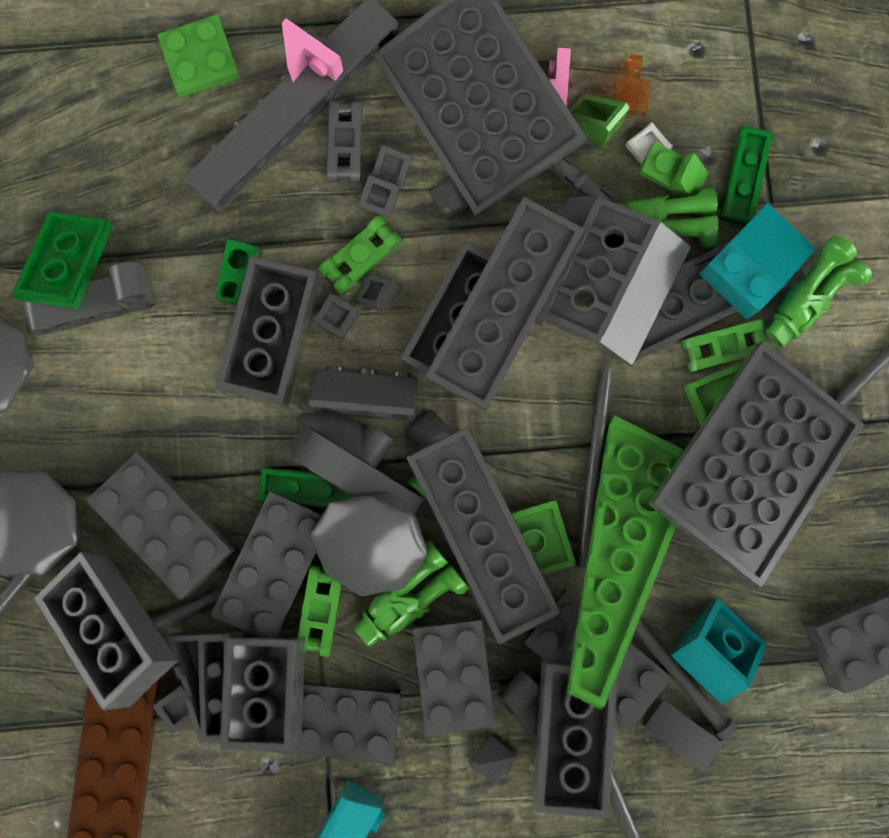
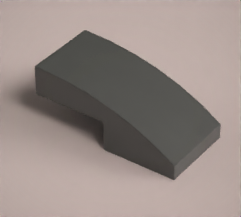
M381 145L372 174L368 175L358 206L389 218L409 172L413 156Z
M665 700L662 701L644 727L703 772L706 771L724 745Z

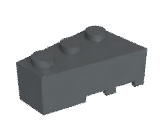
M244 630L183 631L163 636L178 660L175 663L176 668L174 670L177 679L181 678L188 698L185 702L199 743H220L225 638L245 637Z

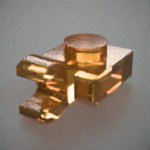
M629 55L625 65V77H617L615 81L614 100L626 102L630 108L627 114L645 116L648 109L650 79H640L642 56Z

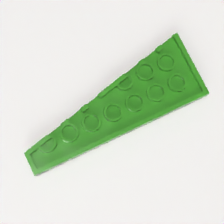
M615 415L611 418L607 428L567 692L599 709L605 707L676 529V525L650 506L649 502L684 452L683 449Z

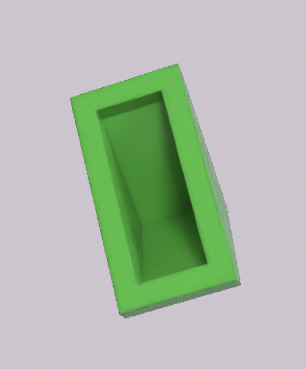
M583 93L569 111L585 136L602 149L621 127L630 107L626 102Z

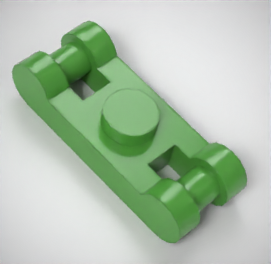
M382 215L374 218L361 233L333 257L327 259L319 266L318 272L324 278L328 277L333 282V288L339 295L350 289L402 243V237L397 232L393 233L387 227L388 222ZM377 235L383 241L378 248L371 242ZM344 263L351 270L346 275L339 271V268Z
M764 319L681 341L683 351L688 352L690 362L687 363L690 373L745 359L755 345L760 342H764L772 349L770 341L767 342L763 330L766 329ZM750 334L753 345L747 347L744 335ZM708 345L711 356L703 358L700 347Z
M311 564L309 569L298 637H305V654L307 651L320 652L319 656L330 657L343 585L327 576L322 566ZM319 583L331 584L330 593H318ZM311 628L322 629V639L310 637Z

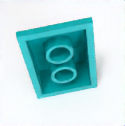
M767 203L699 275L741 315L749 319L758 313L781 290L815 251L816 247Z

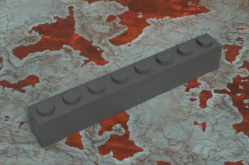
M364 0L362 3H356L351 8L348 17L340 25L336 24L331 27L325 39L321 42L341 58L343 72L338 79L334 81L327 75L322 77L315 73L309 65L304 68L294 82L291 79L289 70L285 72L278 86L271 92L264 93L259 98L257 106L248 115H242L235 122L234 129L229 134L217 139L211 146V151L202 160L195 161L189 167L187 175L184 177L189 186L215 212L220 214L329 106L330 99H336L376 60L373 54L399 35L398 21L375 0Z

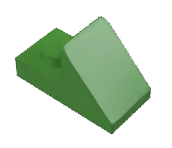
M655 141L650 145L637 174L683 198L699 193L708 176V171L696 154L691 153L683 157Z

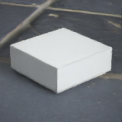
M652 122L627 141L625 145L640 164H642L650 145L655 141L670 150L673 147Z

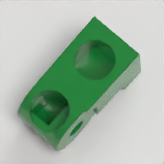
M227 239L216 289L218 301L233 305L238 304L250 256L257 258L262 256L263 251L257 246Z

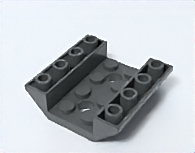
M599 196L569 197L560 216L584 228V231L534 323L542 326L544 321L601 346V353L629 366H633L691 246L661 221ZM611 234H619L624 238V243L618 248H610L604 241ZM581 293H589L594 297V302L588 308H579L575 304V298Z

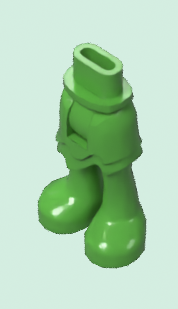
M714 187L703 188L697 195L669 199L670 195L649 199H637L626 203L617 202L621 206L661 221L677 236L697 237L700 246L704 249H715L718 216L715 214L718 201ZM669 214H698L703 216L692 219L666 220Z
M837 235L831 236L823 245L819 257L806 278L800 284H793L779 305V314L775 312L772 317L774 322L766 330L773 342L779 347L783 348L790 339H798L801 333L808 330L819 317L828 312L827 310L833 306V304H829L830 300L845 284L863 286L872 278L871 270L862 262L854 259L858 252L855 246L847 239ZM825 278V280L823 281V283L821 284V286L818 288V290H817L816 292H814V291L816 290V288L819 286V284L822 282V280Z
M431 539L425 542L427 549L425 560L414 573L406 587L401 590L381 592L371 602L369 609L362 613L363 619L353 626L356 633L369 647L380 639L385 641L388 635L403 630L416 619L423 617L424 613L431 610L428 605L442 594L452 591L462 595L470 589V585L452 562L449 563L446 555ZM443 568L440 571V573L430 583H428L420 592H418L417 594L410 592L416 585H418L432 572Z

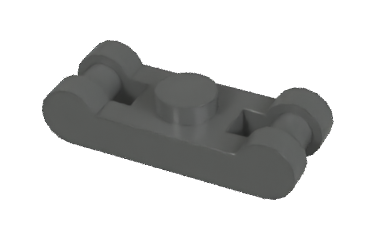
M340 99L329 100L328 182H338L339 179L361 182L363 100L353 99L352 103H340ZM340 116H351V121H340ZM339 157L350 158V166L338 165Z

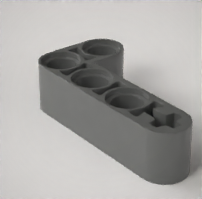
M123 262L109 268L110 277L90 281L78 310L22 301L29 334L33 336L52 334L154 307L156 299L149 271L137 262Z
M309 428L291 455L295 461L354 497L372 496L387 492L392 493L414 515L424 500Z

